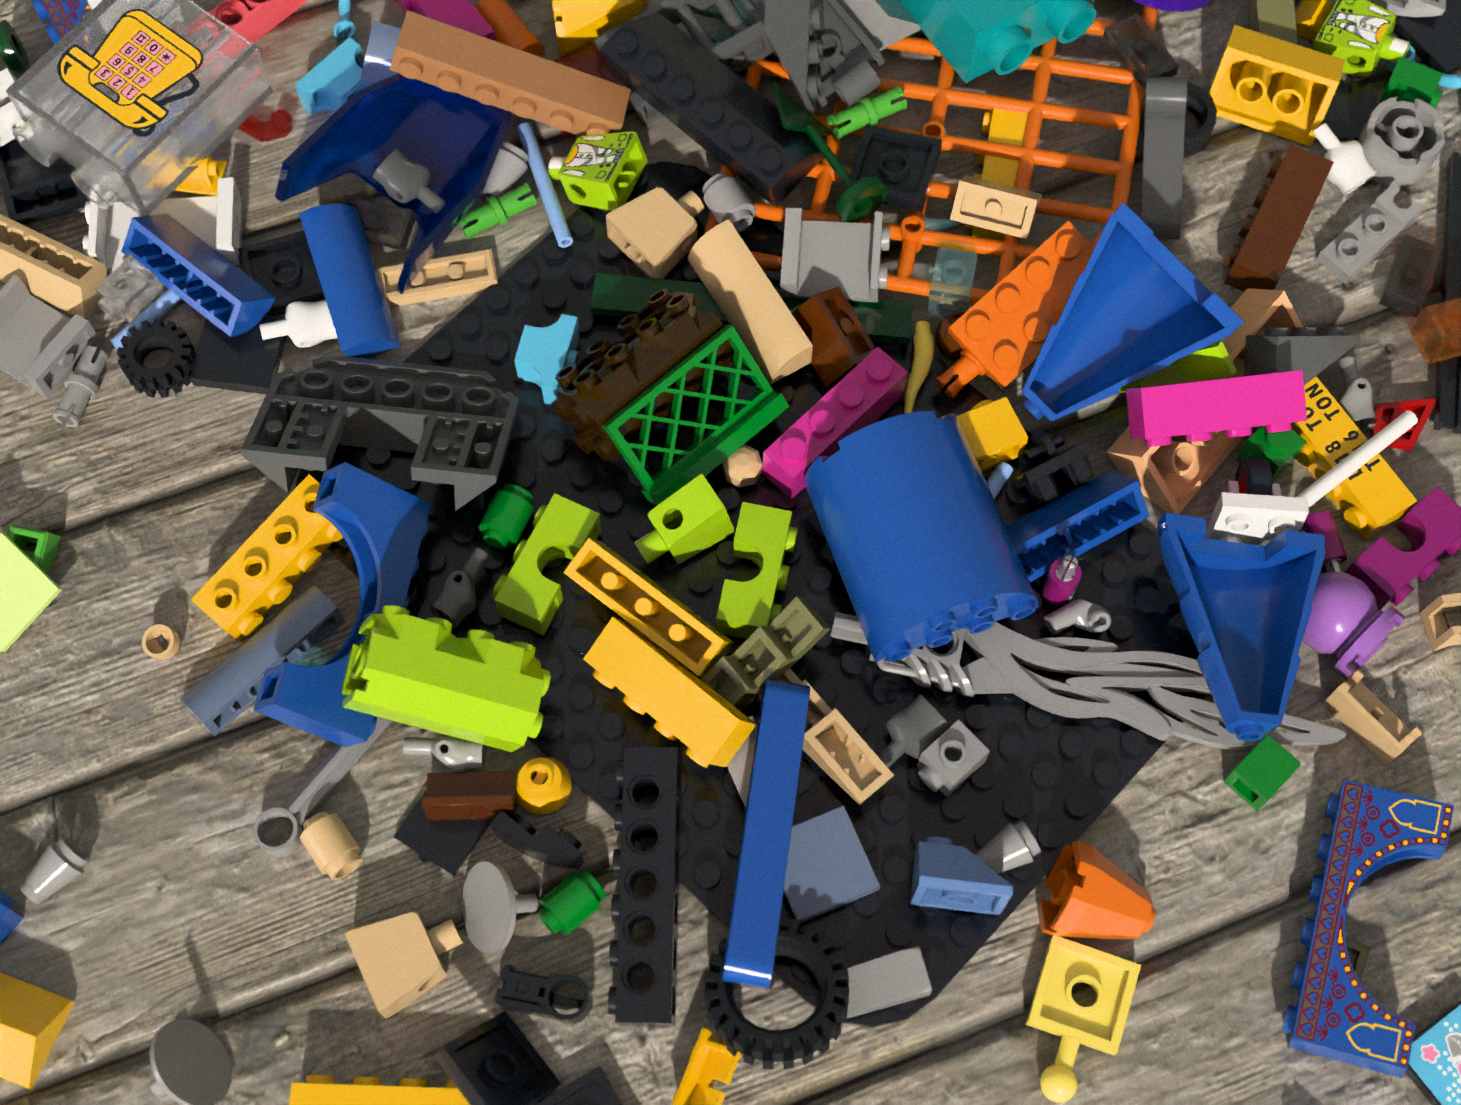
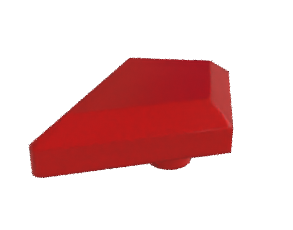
M1428 398L1377 403L1373 408L1378 421L1371 429L1370 438L1406 410H1410L1416 415L1418 419L1417 424L1387 447L1411 451L1436 403V399Z

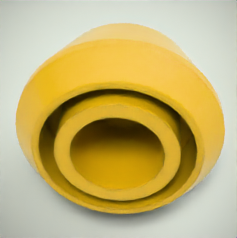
M548 756L533 757L525 761L516 770V802L521 808L532 814L545 815L557 811L567 802L571 794L572 780L568 769L559 760Z

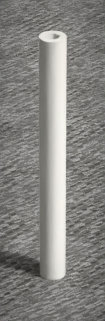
M1406 410L1296 497L1308 498V507H1311L1417 424L1418 419L1412 411Z

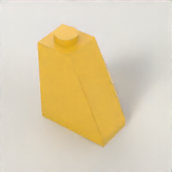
M552 0L560 61L568 60L596 46L595 39L602 36L608 29L618 27L643 12V5H649V0Z

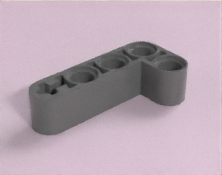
M1187 77L1146 78L1141 220L1153 231L1152 234L1157 239H1180Z

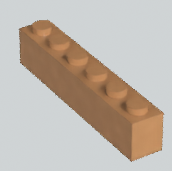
M408 10L389 69L406 78L416 79L437 86L444 91L454 92L477 100L484 105H492L515 113L519 117L530 118L550 125L557 130L567 131L579 136L619 133L623 126L631 92L630 88Z

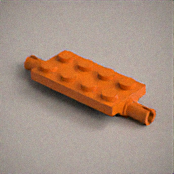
M1068 220L948 328L947 332L958 342L962 349L960 352L961 358L941 376L936 378V382L941 389L953 379H956L945 391L949 397L954 398L977 375L983 376L984 374L990 377L1003 390L1036 361L1051 326L1058 323L1076 280L1080 274H1083L1103 230L1091 241H1088Z

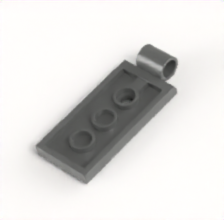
M737 0L754 24L762 21L764 24L765 0ZM814 0L816 6H822L824 13V29L818 31V40L820 39L823 52L827 49L835 50L833 55L823 58V62L817 64V74L820 75L822 94L820 98H816V101L823 108L829 104L826 98L836 91L844 104L849 108L881 85L880 79L871 65L876 63L880 67L885 61L881 52L837 0Z

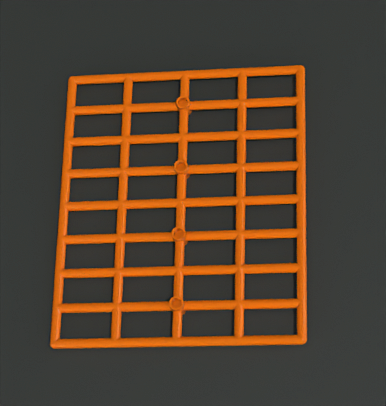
M1144 5L1141 25L1095 19L1085 32L1138 41L1133 69L1054 58L1057 38L1042 44L1039 55L1031 54L1019 67L1020 69L1036 71L1031 100L951 88L955 70L929 39L908 36L886 49L939 56L941 65L936 86L878 77L881 85L872 92L883 93L894 86H899L904 92L902 97L933 101L929 121L923 125L922 131L881 124L875 127L941 139L942 152L946 150L978 156L989 155L1019 160L1014 187L1028 191L1030 190L1034 164L1114 176L1116 178L1111 209L1041 198L1035 212L1107 224L1110 215L1115 213L1123 202L1126 205L1128 204L1158 9ZM766 57L748 66L745 82L758 91L761 75L789 79L780 62L767 61ZM1051 73L1131 85L1126 115L1046 103ZM838 94L833 115L848 108ZM953 104L986 110L996 108L1028 114L1022 146L946 135L943 124L947 105ZM812 114L829 130L844 124L843 122L837 126L834 124L828 126V116ZM1042 119L1123 130L1119 160L1115 161L1037 149ZM866 126L847 135L863 137ZM831 134L827 136L826 143L838 158L843 136L837 140ZM823 157L821 163H818L806 176L817 178L810 210L802 209L803 220L843 222L838 215L825 213L832 181H842ZM722 164L720 173H727L730 177L735 178V174ZM844 167L850 175L852 168ZM932 181L928 196L955 200L958 185ZM927 196L923 212L910 209L908 217L902 221L901 225L883 222V226H891L890 239L900 241L901 248L896 275L888 274L886 290L975 304L990 290L911 277L916 253L922 249L923 245L1001 257L996 285L1015 269L1016 260L1024 261L1038 247L1020 244V237L1005 234L1004 241L925 229L923 219L928 200ZM752 201L756 207L754 218L785 222L786 208H792L779 205L776 208L772 204ZM711 211L709 212L704 234L718 225ZM862 219L855 223H874V221ZM750 251L762 269L781 272L782 256Z

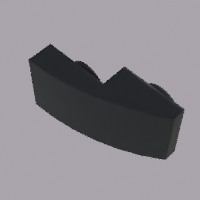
M503 811L490 823L495 836L533 859L571 869H579L584 864L582 852L579 851L582 844L563 828L557 833L547 824L535 838L533 835L537 831L528 821L518 814L512 819Z

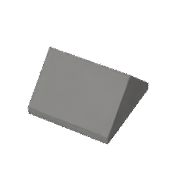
M837 0L879 51L920 31L919 23L899 0Z

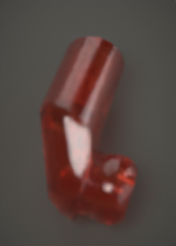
M277 110V112L271 114V120L261 121L242 111L235 119V128L260 142H268L287 137L293 129L291 124L292 116L285 110Z

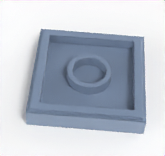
M844 805L792 826L783 893L794 919L800 920V923L880 889V884Z

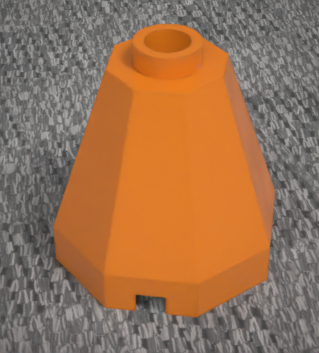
M1076 840L1072 842V846L1067 844L1061 848L1052 864L1051 870L1047 873L1044 887L1052 888L1050 901L1048 902L1041 898L1038 906L1041 932L1062 938L1135 939L1140 937L1142 932L1146 933L1150 930L1156 911L1152 906L1150 894L1091 845Z

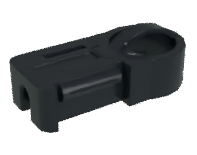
M511 965L503 967L500 976L503 986L502 989H497L495 996L496 1003L504 1010L554 1019L564 1024H576L583 1021L589 1015L593 1006L591 990L580 977L573 974L561 975L551 972L549 977L520 971L515 973V969ZM566 984H577L584 990L585 994L584 1000L555 993ZM553 1003L579 1010L570 1015H563L554 1009Z

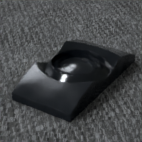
M54 78L23 86L43 122L0 147V186L9 218L22 225L83 208L85 203L90 201L86 179L74 146L71 126Z

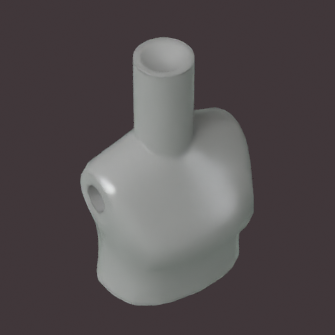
M1344 357L1338 363L1345 387L1337 402L1361 432L1366 433L1378 421L1372 403L1373 389L1368 380L1359 376L1355 357Z
M442 735L437 738L404 737L403 754L435 756L450 770L462 772L467 769L484 768L486 745L449 735Z

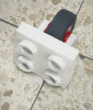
M1256 457L1242 458L1237 468L1235 480H1229L1228 489L1224 490L1220 495L1208 524L1207 534L1203 538L1265 546L1284 530L1300 532L1309 513L1308 498L1282 496L1280 484L1272 483L1271 468L1267 459Z

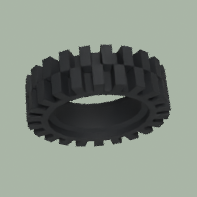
M790 918L789 926H781L779 920L775 956H786L808 967L820 987V998L814 1012L804 1022L788 1029L769 1030L756 1026L743 1016L733 998L735 983L722 981L727 939L724 937L718 944V955L712 953L708 961L709 971H705L704 977L707 1018L709 1024L714 1026V1035L718 1041L722 1042L724 1040L727 1050L733 1056L738 1051L742 1053L743 1062L753 1066L755 1059L762 1060L763 1069L773 1070L774 1062H783L784 1069L794 1068V1060L801 1058L805 1065L813 1061V1053L818 1050L821 1055L829 1049L830 1039L837 1040L839 1037L842 1022H846L849 1004L848 970L843 968L844 958L840 951L833 952V941L827 935L820 940L818 938V929L810 924L806 931L801 930L800 920Z

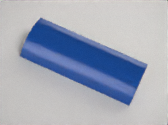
M326 204L299 213L341 351L348 357L372 359L401 346L358 210L346 204Z
M169 214L132 217L121 252L228 336H237L249 331L268 313L276 296Z
M1111 469L1011 523L1006 528L1029 581L1032 582L1048 573L1054 561L1067 555H1072L1071 559L1150 516L1138 480Z

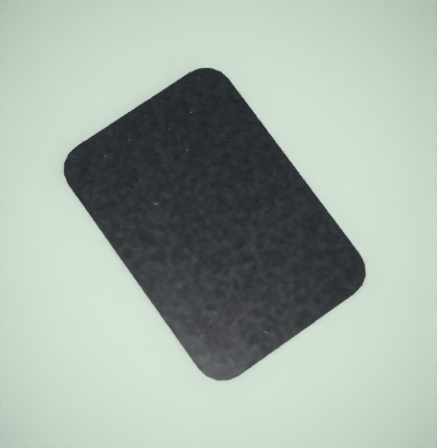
M666 161L646 164L626 203L656 187L663 188L676 201L687 192L693 191L699 196L704 205V210L694 217L697 223L698 241L704 234L710 212L704 202L703 186L712 176L692 165ZM582 205L566 219L573 238V243L565 248L559 247L552 231L498 278V285L489 286L402 362L487 371L496 379V386L502 392L510 391L519 399L518 412L497 482L455 511L454 485L412 480L411 465L416 453L338 445L328 470L346 462L431 504L427 518L430 523L429 529L421 541L417 555L419 567L411 578L407 593L409 597L407 610L410 612V616L424 620L431 617L436 618L431 613L429 607L439 596L447 576L454 570H461L475 548L485 551L490 556L474 580L476 609L466 616L457 628L452 627L451 633L457 638H467L469 630H483L493 634L494 640L508 644L511 642H525L536 648L534 657L540 661L542 669L550 671L551 680L546 694L541 696L538 712L543 714V722L539 734L536 738L527 737V739L545 756L555 758L563 763L570 773L571 780L613 820L615 805L622 804L623 787H617L616 762L617 760H624V747H678L682 755L679 883L729 928L746 808L727 767L709 764L705 768L693 761L685 753L688 746L678 738L672 741L655 729L654 724L656 720L647 712L644 715L637 713L623 702L622 699L625 697V694L616 686L610 689L592 676L595 669L584 661L583 658L612 617L624 619L563 573L572 561L568 558H557L545 565L541 573L547 579L560 584L563 601L544 636L498 615L494 602L495 598H493V590L497 581L503 574L508 576L515 563L513 562V556L518 544L523 539L528 540L535 528L533 527V521L538 509L542 504L548 505L554 493L600 513L602 531L597 540L603 542L715 628L725 579L745 582L754 579L761 572L755 562L733 556L735 533L682 563L677 564L671 553L667 551L647 564L634 542L655 529L647 514L657 505L649 503L641 491L644 487L622 455L615 461L610 459L605 461L594 450L589 454L585 453L574 441L573 434L576 432L570 423L563 421L555 413L552 405L544 403L542 389L533 382L520 380L517 377L514 359L525 325L543 328L556 323L561 314L578 317L580 338L576 351L580 353V361L587 355L586 350L594 342L601 339H607L610 344L618 341L620 332L617 329V325L624 318L591 314L590 307L595 274L603 273L649 278L608 237L606 215L611 211ZM753 218L751 225L747 229L738 232L750 251L782 256L784 232L769 220ZM689 252L663 278L666 280L703 283L688 261ZM762 269L774 288L781 290V272ZM911 335L909 345L872 341L875 347L878 346L908 372L904 395L874 423L904 414L905 393L914 359V345ZM933 355L931 367L917 393L912 412L934 411L937 418H941L949 413L958 416L971 411L972 407L988 398L970 383L961 389L954 398L949 397L945 391L956 379H953L943 389L940 388L936 378L941 376L950 367ZM732 361L725 367L732 368ZM809 363L771 384L770 386L774 392L782 393L790 407L745 444L759 451L763 463V452L848 373L831 386L825 388L812 364ZM742 364L741 370H746V368ZM720 371L713 377L711 395L727 397L731 372ZM740 374L736 399L747 400L759 389L750 375ZM702 387L698 389L696 392L701 393ZM690 396L682 403L679 420L696 422L700 397ZM709 399L706 424L716 425L723 419L726 401ZM735 403V409L741 404ZM659 422L650 430L648 445L666 446L669 423ZM678 424L675 449L686 450L693 444L695 427ZM705 428L704 434L707 433L710 429ZM1024 428L1027 436L1029 437L1024 450L1026 451L1032 448V434ZM631 448V449L633 450V452L635 453V455L637 456V450H638V449H637V448ZM647 450L644 468L651 478L662 469L664 452ZM674 454L673 460L680 454ZM1023 455L1006 462L1013 468V472L996 496L995 503L1005 526H1008L1089 482V480L1070 488L1061 469L1051 473L1061 494L1037 505L1026 487L1017 489L1012 480V477L1042 463L1038 458L1029 463ZM721 463L706 475L705 478L725 506L735 531L742 502L792 511L791 527L798 528L794 552L786 551L783 565L790 566L786 590H777L775 604L782 605V612L796 596H804L831 629L790 668L801 681L806 680L831 710L836 708L876 755L892 741L886 729L887 722L895 714L911 705L919 694L951 726L957 720H960L990 750L985 763L948 798L940 790L934 792L922 781L918 774L920 769L917 767L919 759L904 753L888 768L894 776L859 805L802 749L792 826L844 805L880 884V889L800 923V929L806 931L810 924L818 929V938L820 940L827 935L833 941V952L840 951L843 956L844 969L904 949L919 946L932 986L930 996L847 1018L845 1023L874 1028L904 1021L932 1002L1051 870L1052 864L1061 848L1067 844L1072 846V842L1081 837L1166 741L1156 739L1112 718H1070L1056 715L1026 702L1013 693L974 694V697L961 695L953 687V692L950 693L939 690L932 682L931 688H926L916 684L909 676L881 670L877 662L869 661L871 651L868 645L830 637L835 612L852 616L857 615L806 487L791 500L761 473L755 484L739 488L725 480ZM996 466L982 471L986 481ZM300 469L296 487L308 474L321 483L325 471ZM505 484H513L525 489L534 497L532 504L534 511L517 545L498 549L483 540L484 535L480 532L479 525L495 493L502 490ZM1141 522L1076 557L1082 576L1072 599L1068 603L1082 599L1105 608L1112 619L1111 625L1106 631L1094 633L1070 626L1053 635L1045 624L1044 616L1062 606L1051 605L1042 596V586L1048 573L1030 582L1039 602L1034 613L1019 620H1012L1011 617L996 621L1033 640L1053 637L1085 638L1113 643L1118 647L1115 652L1155 651L1196 660L1199 656L1183 619L1179 605L1180 602L1163 561L1158 536ZM344 537L337 542H333L327 549L359 579L354 556ZM725 635L735 642L725 656H731L747 639ZM965 640L960 659L961 668L978 660V657ZM946 645L931 648L939 654L949 652ZM1071 650V651L1084 652V650ZM1020 664L1042 677L1065 683L1069 678L1085 677L1049 672ZM1147 691L1126 692L1142 699L1180 723L1184 722L1158 707ZM1173 692L1178 695L1201 700L1207 696V694L1196 692ZM1057 694V695H1060V696H1063V697H1068V698L1080 700V699H1077V698H1074V697H1070V696H1067V695ZM755 699L741 712L747 717L753 715L758 726L761 704ZM655 786L643 787L637 794V803L643 806L653 804L659 796V789ZM1023 821L1039 845L1041 852L1032 857L1034 862L998 873V875L1013 886L1012 897L1000 915L910 905L914 852L919 841L926 842V838L929 837L948 838L953 841V845L964 846L971 853L975 854L1009 823L1014 826ZM644 830L638 834L635 841L645 850H650L657 843L658 834L654 830ZM783 893L780 925L789 926L790 918L794 919V916ZM775 956L773 972L806 1003L816 1008L820 998V987L813 973L808 967L795 959L786 956Z

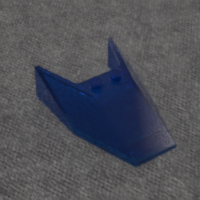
M398 73L357 91L283 161L275 198L283 202L344 174L351 173L359 176L414 218L419 225L417 236L409 256L406 258L396 287V291L403 294L483 193L513 113L492 105H484L477 100L454 92L444 91L437 86L416 79L406 78ZM396 148H399L407 157L423 164L430 170L431 179L428 187L447 202L438 214L418 198L408 203L394 200L387 194L384 187L372 178L379 165Z

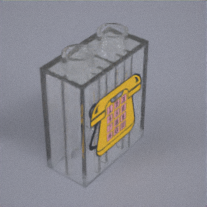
M102 0L5 90L23 120L13 130V135L34 159L42 165L50 167L61 157L76 168L70 174L73 182L96 205L108 210L119 200L140 216H148L204 159L273 93L257 46L191 0Z

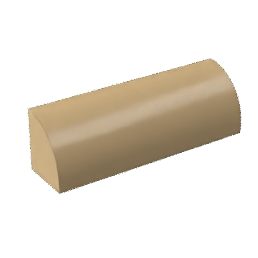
M0 214V281L7 283L13 275L21 278L32 296L72 316L77 313L88 320L100 303L107 280L106 264Z
M727 219L706 232L691 248L688 261L729 324L733 325L769 384L771 385L811 363L812 343L730 220Z

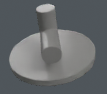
M482 861L471 868L465 880L462 894L463 920L468 936L478 950L488 954L500 952L508 945L512 938L516 914L537 911L539 902L535 894L515 895L511 880L504 868L494 861Z
M191 1019L172 1020L156 1032L150 1046V1063L155 1076L150 1082V1089L154 1095L162 1096L166 1093L180 1105H215L226 1096L231 1085L232 1067L223 1043L214 1032L205 1025Z

